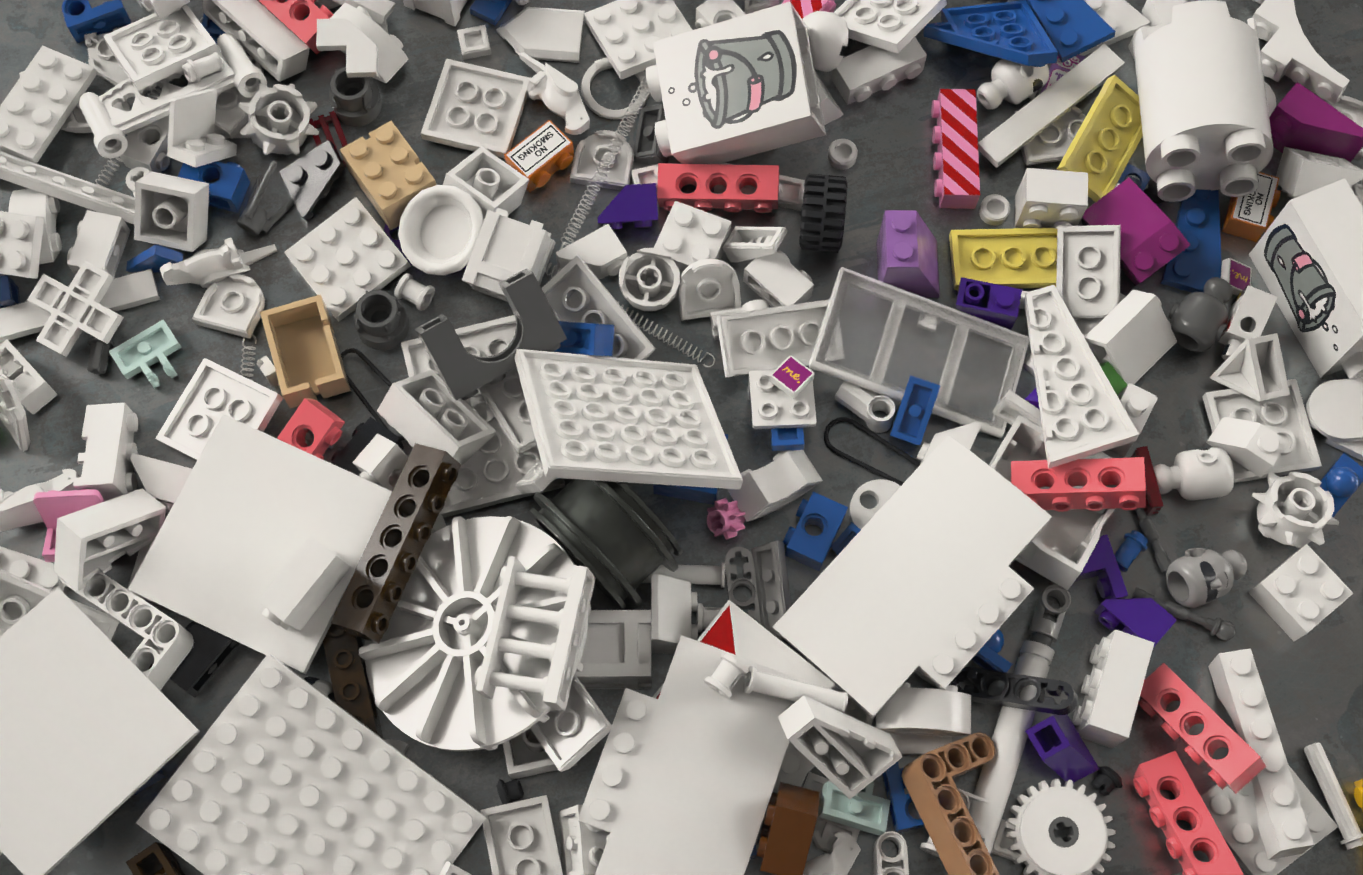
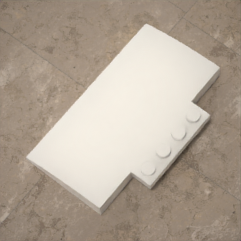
M947 435L772 628L820 672L833 681L841 691L848 693V697L873 719L918 668L945 690L1026 599L1034 588L1009 566L1046 526L1052 516L950 435Z
M681 635L658 699L625 688L577 821L610 833L595 875H744L789 744L778 716L793 705L795 701L754 691L750 694L745 693L743 688L745 675H741L732 688L730 699L715 692L704 680L707 676L711 677L722 662V654L727 653L739 660L747 668L753 666L759 672L800 682L804 681Z

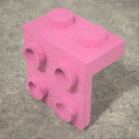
M95 489L52 490L38 492L34 495L33 502L47 527L42 552L45 562H55L57 518L104 502L100 491Z

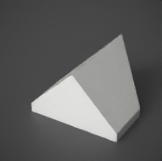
M1278 333L1244 340L1209 377L1257 401L1290 395Z

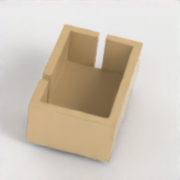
M391 120L368 133L369 139L365 140L362 136L339 150L350 174L389 229L393 230L399 226L400 217L408 202L420 191L437 184Z
M321 294L260 312L281 393L290 409L298 407L304 398L317 400L316 395L321 394L323 399L351 391L337 340L334 336L329 312Z

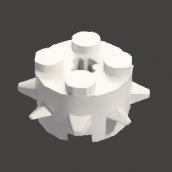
M264 83L259 84V91L255 93L250 103H239L238 107L249 114L248 124L240 131L241 135L250 136L253 143L263 149L265 155L269 153L284 155L300 154L299 147L302 146L307 135L319 134V131L309 124L310 114L317 108L316 102L304 101L303 95L295 89L294 84H289V86L275 84L273 88L267 87Z
M1272 472L1267 474L1269 484L1267 492L1252 493V497L1260 501L1257 506V519L1260 523L1258 529L1262 535L1284 545L1302 548L1310 541L1318 545L1324 544L1325 540L1322 532L1326 524L1339 525V521L1332 517L1335 509L1331 493L1324 491L1320 487L1322 482L1319 479L1306 473L1290 472L1288 476L1279 477Z

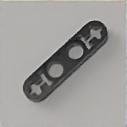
M965 666L949 684L957 686L958 692L971 695V701L1050 714L1067 715L1078 704V696L1072 686L1061 680ZM966 677H968L972 683L980 685V691L975 685H965L963 690L958 683L964 682ZM996 680L1004 682L1005 686L1001 694L997 696L989 695L988 688L992 682ZM1027 685L1035 686L1037 688L1035 697L1029 701L1021 700V690ZM1045 690L1051 696H1060L1061 692L1064 691L1068 699H1063L1060 705H1058L1054 698L1045 696Z

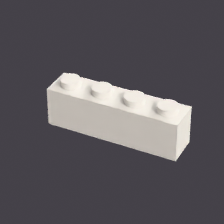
M203 0L202 12L225 33L234 35L243 49L279 82L306 70L310 48L257 0Z

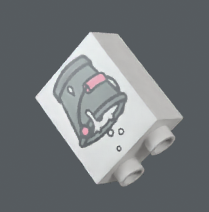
M791 2L653 42L657 65L646 68V80L653 99L656 102L663 101L666 120L655 123V136L664 157L673 155L681 164H722L826 135L807 27Z
M1344 178L1289 200L1249 253V257L1270 293L1278 297L1276 300L1277 305L1320 378L1344 369L1349 379L1363 376V207Z

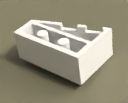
M126 403L86 406L81 436L83 440H86L85 453L78 454L77 462L78 464H83L81 477L74 478L73 486L77 490H98L104 501L137 489V479L133 472V463L130 458L132 453L138 454L137 446L133 443L134 432L138 430V418L136 413H133Z
M141 488L57 518L54 572L77 592L86 587L85 580L99 571L105 574L112 569L111 563L125 553L131 556L152 542L165 521L166 507Z
M805 695L778 716L787 739L849 799L902 758L891 734Z

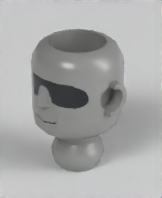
M1191 548L1185 551V556L1176 559L1168 566L1166 572L1167 587L1172 597L1184 607L1197 608L1207 603L1211 604L1212 601L1230 592L1233 587V580H1238L1245 575L1247 562L1244 556L1236 550H1227L1220 554L1210 549Z

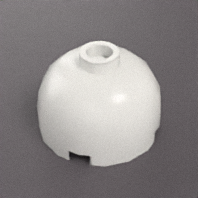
M815 11L803 18L807 27L813 66L815 70L829 72L834 70L844 57L839 54L842 46L847 47L848 26L846 20L836 13Z
M642 248L623 261L619 270V287L624 298L633 307L642 311H657L666 307L674 300L680 285V271L667 252L657 248Z

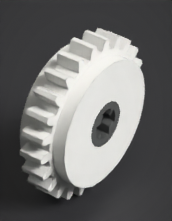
M1054 779L1051 782V787L1044 780L1038 783L1039 791L1034 786L1026 789L1029 798L1023 794L1016 798L1021 806H1011L1009 810L1016 816L1006 820L1015 828L1014 831H1010L1005 835L1006 838L1014 839L1015 844L1011 845L1008 850L1020 853V856L1013 862L1015 865L1022 862L1026 865L1023 871L1024 875H1028L1031 872H1034L1036 875H1093L1091 871L1097 874L1104 872L1100 862L1107 863L1111 861L1112 858L1105 851L1115 848V844L1108 841V837L1116 834L1113 829H1107L1106 823L1113 819L1112 816L1103 817L1101 812L1106 808V805L1104 803L1097 806L1094 803L1097 797L1096 793L1086 796L1084 794L1085 785H1081L1075 790L1073 789L1072 780L1066 781L1064 786L1061 787L1059 779ZM1064 830L1066 832V837L1056 838L1054 836V831Z

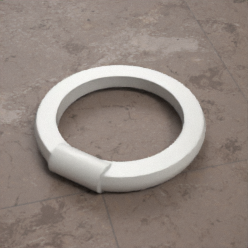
M606 57L594 61L587 69L582 79L581 93L585 104L595 114L603 118L618 120L625 117L624 114L627 112V108L620 110L604 108L594 100L590 91L593 78L600 71L613 68ZM645 71L635 74L639 82L643 81V77L646 76Z

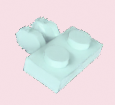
M163 319L110 350L109 353L127 380L143 371L155 389L160 386V380L152 372L150 366L160 361L168 376L171 378L177 376L178 374L166 356L182 347Z
M827 781L822 788L818 817L881 836L886 832L890 800L872 795L874 781L851 799L845 796L832 782Z

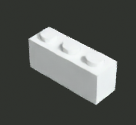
M916 37L899 53L871 45L844 57L840 64L832 70L831 79L847 105L855 101L862 102L879 90H889L899 81L917 77L924 69L927 55Z

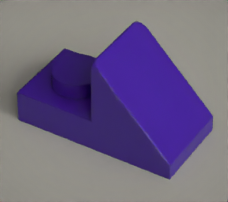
M1103 535L1099 538L1075 582L1098 576L1097 588L1102 598L1125 599L1128 596V592L1108 535Z

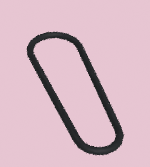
M349 348L341 353L342 361L348 353H356L391 387L392 383L361 351ZM346 374L348 383L350 387L353 389V391L356 393V395L360 398V400L363 402V404L366 406V408L369 410V412L372 414L375 420L379 422L381 425H383L385 428H387V426L384 424V422L381 420V418L378 416L375 410L371 407V405L368 403V401L365 399V397L362 395L359 389L355 386V384ZM398 436L401 441L406 440L403 436Z
M839 417L832 420L825 428L824 441L831 451L900 486L904 482L831 445L828 435L830 428L838 422L851 423L918 467L921 463L853 419Z

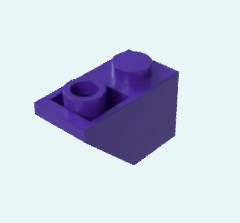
M656 183L625 185L597 217L598 224H604V226L609 224L612 229H622V223L634 222V228L652 227V221H658Z
M961 277L955 308L961 312L1012 330L1018 317L1022 289Z
M1152 598L1105 599L1094 610L1099 616V621L1110 630L1116 629L1154 642V646L1177 621L1176 618Z
M1054 714L1025 730L1042 761L1065 781L1072 780L1074 783L1100 769L1068 714Z

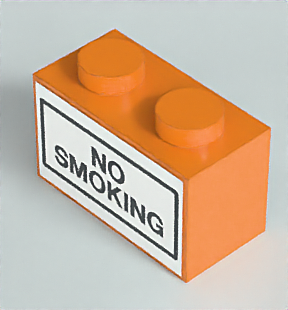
M548 120L504 154L505 163L529 179L526 189L531 192L537 187L544 186L559 169L563 170L571 164L574 158L573 142Z
M1262 172L1257 174L1259 186L1254 192L1241 197H1231L1222 232L1257 242L1273 223L1274 216L1270 215L1271 209L1276 207L1280 198L1281 191L1277 190L1279 178Z

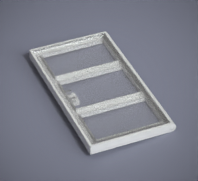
M841 267L808 368L900 402L902 401L910 375L940 384L932 414L962 425L978 422L982 424L979 431L1001 439L1007 422L994 414L993 410L1009 390L1014 393L1016 392L1030 339L1026 335Z

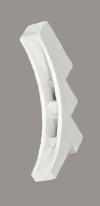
M1252 0L1261 4L1253 15L1256 21L1258 38L1267 41L1260 51L1263 75L1270 77L1276 82H1279L1286 75L1293 82L1300 83L1316 93L1320 98L1328 100L1335 105L1342 97L1350 80L1333 69L1314 50L1302 31L1296 16L1294 0Z

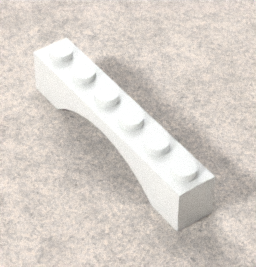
M1251 648L1219 653L1208 666L1217 697L1231 717L1238 735L1261 757L1266 765L1252 779L1255 793L1258 828L1268 860L1302 854L1311 848L1314 842Z

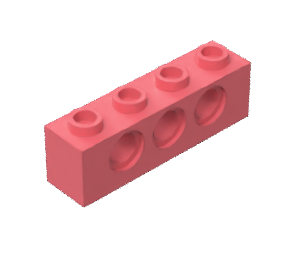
M258 0L316 55L320 52L316 47L317 19H330L334 15L327 7L322 5L318 8L314 4L316 0H288L286 2L285 0Z
M658 163L657 200L659 207H664L665 210L671 211L674 202L678 201L705 212L711 211L712 208H724V211L732 213L740 212L742 209H754L758 213H769L772 209H778L779 165ZM687 184L696 186V190L690 194L681 191L682 187ZM715 185L726 187V190L721 194L711 192L712 187ZM746 185H752L756 188V191L753 194L746 195L741 192V189Z
M304 398L277 439L324 460L322 455L329 445L332 446L339 440L342 435L341 428L345 421L317 400ZM309 430L314 434V441L311 446H308L305 442V436Z
M1144 457L1078 459L1049 469L1047 460L1011 461V483L1044 510L1066 512L1071 509L1100 511L1115 508L1123 510L1146 508ZM1107 485H1116V487H1113V488H1109V487H1106V486H1107ZM1045 486L1050 487L1049 489H1040ZM1074 486H1083L1079 489L1073 488Z
M1165 663L1144 680L1140 694L1141 700L1138 702V705L1151 718L1157 714L1164 721L1160 727L1174 741L1180 738L1187 745L1184 751L1197 765L1203 761L1211 769L1208 773L1209 777L1222 790L1228 786L1236 794L1266 767L1261 757ZM1170 702H1181L1177 710L1173 712L1166 711V707ZM1195 724L1204 725V729L1200 734L1189 735L1192 726ZM1225 747L1229 749L1225 758L1220 760L1213 759V754L1218 748Z
M1173 751L1139 764L1133 779L1135 789L1140 797H1145L1150 806V817L1157 828L1161 827L1167 838L1166 846L1170 855L1174 859L1179 860L1184 870L1182 875H1244L1177 752ZM1160 790H1169L1174 794L1175 799L1169 800L1164 798ZM1184 820L1188 822L1192 830L1186 831L1181 829L1176 821ZM1193 851L1205 853L1209 862L1197 860Z

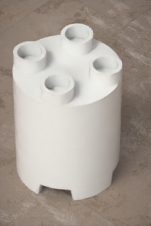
M1202 0L1173 6L1172 23L1161 27L1149 36L1146 29L1140 28L1134 39V57L1146 171L1149 177L1157 183L1158 196L1164 201L1176 202L1188 199L1195 193L1196 189L1211 191L1221 189L1224 195L1230 197H1241L1251 194L1259 186L1257 174L1267 166L1273 156L1274 148L1256 21L1253 17L1247 19L1248 24L1241 20L1230 17L1225 1Z

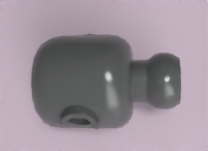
M1213 277L1207 280L1203 288L1204 292L1190 293L1186 295L1181 303L1176 302L1173 305L1168 318H1170L1171 329L1179 346L1192 352L1207 351L1216 340H1220L1223 331L1227 329L1228 325L1226 323L1229 319V314L1223 303L1230 300L1233 295V288L1230 283L1222 278Z

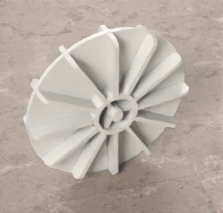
M458 516L452 519L451 525L431 534L418 558L417 566L406 584L403 596L389 621V627L383 634L380 643L365 639V646L359 648V656L365 659L366 672L371 690L376 699V706L384 712L398 729L411 738L442 750L474 751L486 749L490 751L497 749L499 744L517 737L538 721L545 723L549 719L547 713L551 708L542 701L541 693L496 686L493 699H488L476 691L477 686L475 685L476 670L479 666H482L501 590L500 573L502 568L507 566L509 556L516 557L525 567L524 573L565 579L568 576H572L575 564L567 552L552 537L529 523L511 516L476 517L466 520ZM520 586L516 605L559 612L561 609H564L567 596L565 592ZM589 605L574 675L576 671L582 672L584 667L580 660L585 647L588 615L591 614V605ZM512 619L508 639L552 645L557 640L559 629L555 625ZM504 652L500 672L544 679L545 676L549 675L551 663L549 659Z

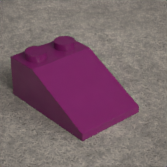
M1298 82L1279 102L1269 117L1273 147L1283 153L1284 147L1343 158L1351 163L1363 147V128Z
M1129 177L1086 209L1082 216L1087 226L1121 225L1120 268L1134 286L1144 281L1190 246V243L1175 224Z

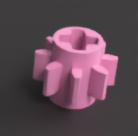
M723 498L715 501L714 507L707 509V525L715 537L724 534L727 540L737 536V531L745 529V512L740 511L737 506V500L728 503V500Z

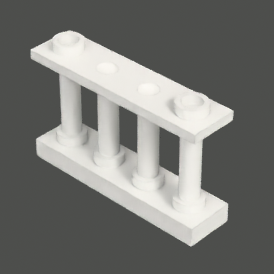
M509 556L507 566H504L500 573L501 590L482 666L477 668L475 674L476 691L488 699H493L496 686L541 693L542 701L553 710L565 711L596 577L588 567L574 565L572 576H568L567 579L524 573L525 567L516 557ZM520 586L565 592L567 598L564 609L557 612L517 606ZM512 619L555 625L559 629L557 640L552 645L508 639ZM504 652L549 659L551 663L549 675L545 676L544 679L501 673L500 668Z

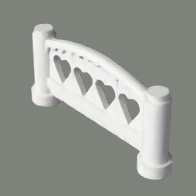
M224 33L217 39V46L220 51L218 55L223 62L224 70L217 71L211 76L202 77L198 83L188 81L187 86L183 88L169 83L170 80L184 75L183 71L141 90H138L131 79L128 78L101 96L92 92L84 93L80 97L79 107L95 136L94 145L98 153L104 158L111 159L121 156L127 150L128 141L125 134L170 115L171 98L210 88L217 90V94L235 86L244 97H253L259 91V84L264 83L267 86L266 77L258 67L253 65L238 39L234 35ZM156 86H163L160 97L156 100L141 95L144 91L153 90ZM135 97L132 109L128 112L113 107L116 103L125 102L128 98Z

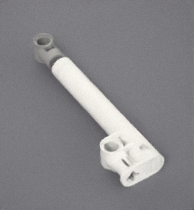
M1057 584L1050 585L1036 600V609L1028 631L1031 638L1030 641H1023L1020 657L1017 659L1013 674L1047 678L1050 669L1049 665L1052 663L1055 653L1050 648L1051 643L1057 641L1066 610L1071 604V595L1068 590ZM1048 596L1055 597L1060 603V608L1054 609L1050 607L1046 598ZM1033 685L1025 686L1020 692L1021 700L1029 701L1033 699L1037 693V688ZM1002 706L991 739L995 746L993 759L983 764L974 794L958 789L989 854H991L1028 738L1025 730L1031 728L1036 711ZM929 836L927 843H921L920 849L940 858Z

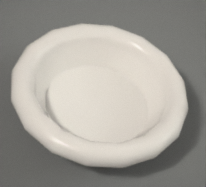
M436 185L420 191L408 202L400 217L398 236L402 252L414 267L426 274L445 276L462 270L469 262L484 222L481 208L469 193L456 186Z

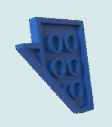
M1026 0L945 8L941 10L942 22L930 23L923 28L924 37L1022 65L1043 67L1046 64L1057 63L1058 51Z

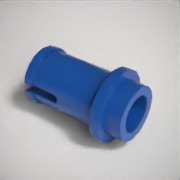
M1132 530L1124 535V542L1114 554L1119 570L1122 572H1127L1139 553L1147 549L1148 539L1136 530Z

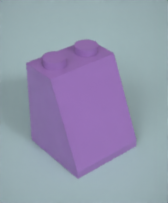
M885 210L876 242L878 280L924 298H939L936 238L916 210Z

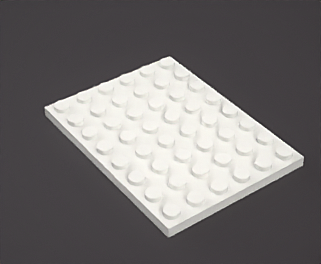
M267 654L137 820L136 824L204 875H440L446 862L454 863L487 817L274 656Z

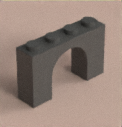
M524 269L498 283L515 315L516 331L509 346L497 355L478 357L468 353L449 318L444 314L415 329L450 395L456 401L460 398L466 400L478 393V388L487 383L493 385L502 381L506 377L505 373L517 368L514 359L517 349L554 352L560 348V343L567 339L532 271Z

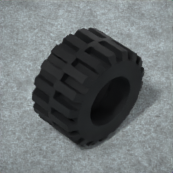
M808 173L805 178L799 237L801 250L838 253L841 249L848 182L845 176Z

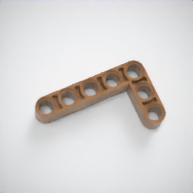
M981 732L929 751L908 763L902 770L904 784L948 875H1000L953 780L993 759L995 755L994 743L989 736Z

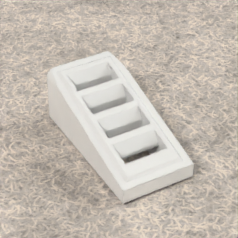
M735 226L722 248L730 262L734 263L774 254L788 231L786 227Z

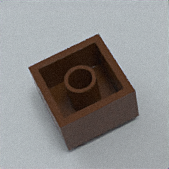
M780 782L777 793L772 792L756 857L762 858L760 871L775 875H803L818 817L820 792Z

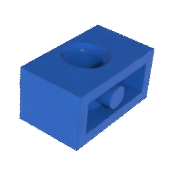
M216 161L196 168L183 163L178 177L205 183L218 179L214 183H209L208 206L235 213L239 212L251 183L244 168L233 162L225 164Z
M814 491L809 501L803 498L796 513L800 520L796 528L789 527L783 540L784 545H787L785 556L820 572L845 518L848 507ZM816 525L821 529L822 533L818 536L809 535L805 527Z

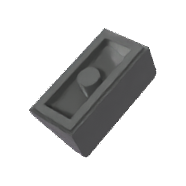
M663 104L644 107L640 110L633 150L634 162L655 165L658 163L668 164L669 156L664 157L655 136V123L666 120Z

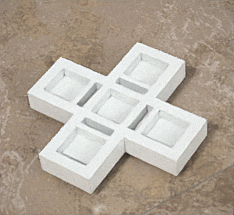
M85 260L69 287L43 274L27 299L29 302L51 313L36 341L65 357L68 356L82 331L108 344L124 318L99 304L115 277Z

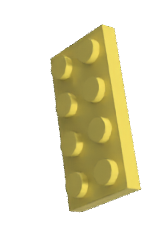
M1116 75L1107 78L1057 168L1060 171L1088 173V196L1095 202L1115 188L1143 136L1139 96Z
M1056 228L966 229L950 231L949 240L954 290L959 289L961 277L1018 289L1044 288L1051 285L1056 287Z

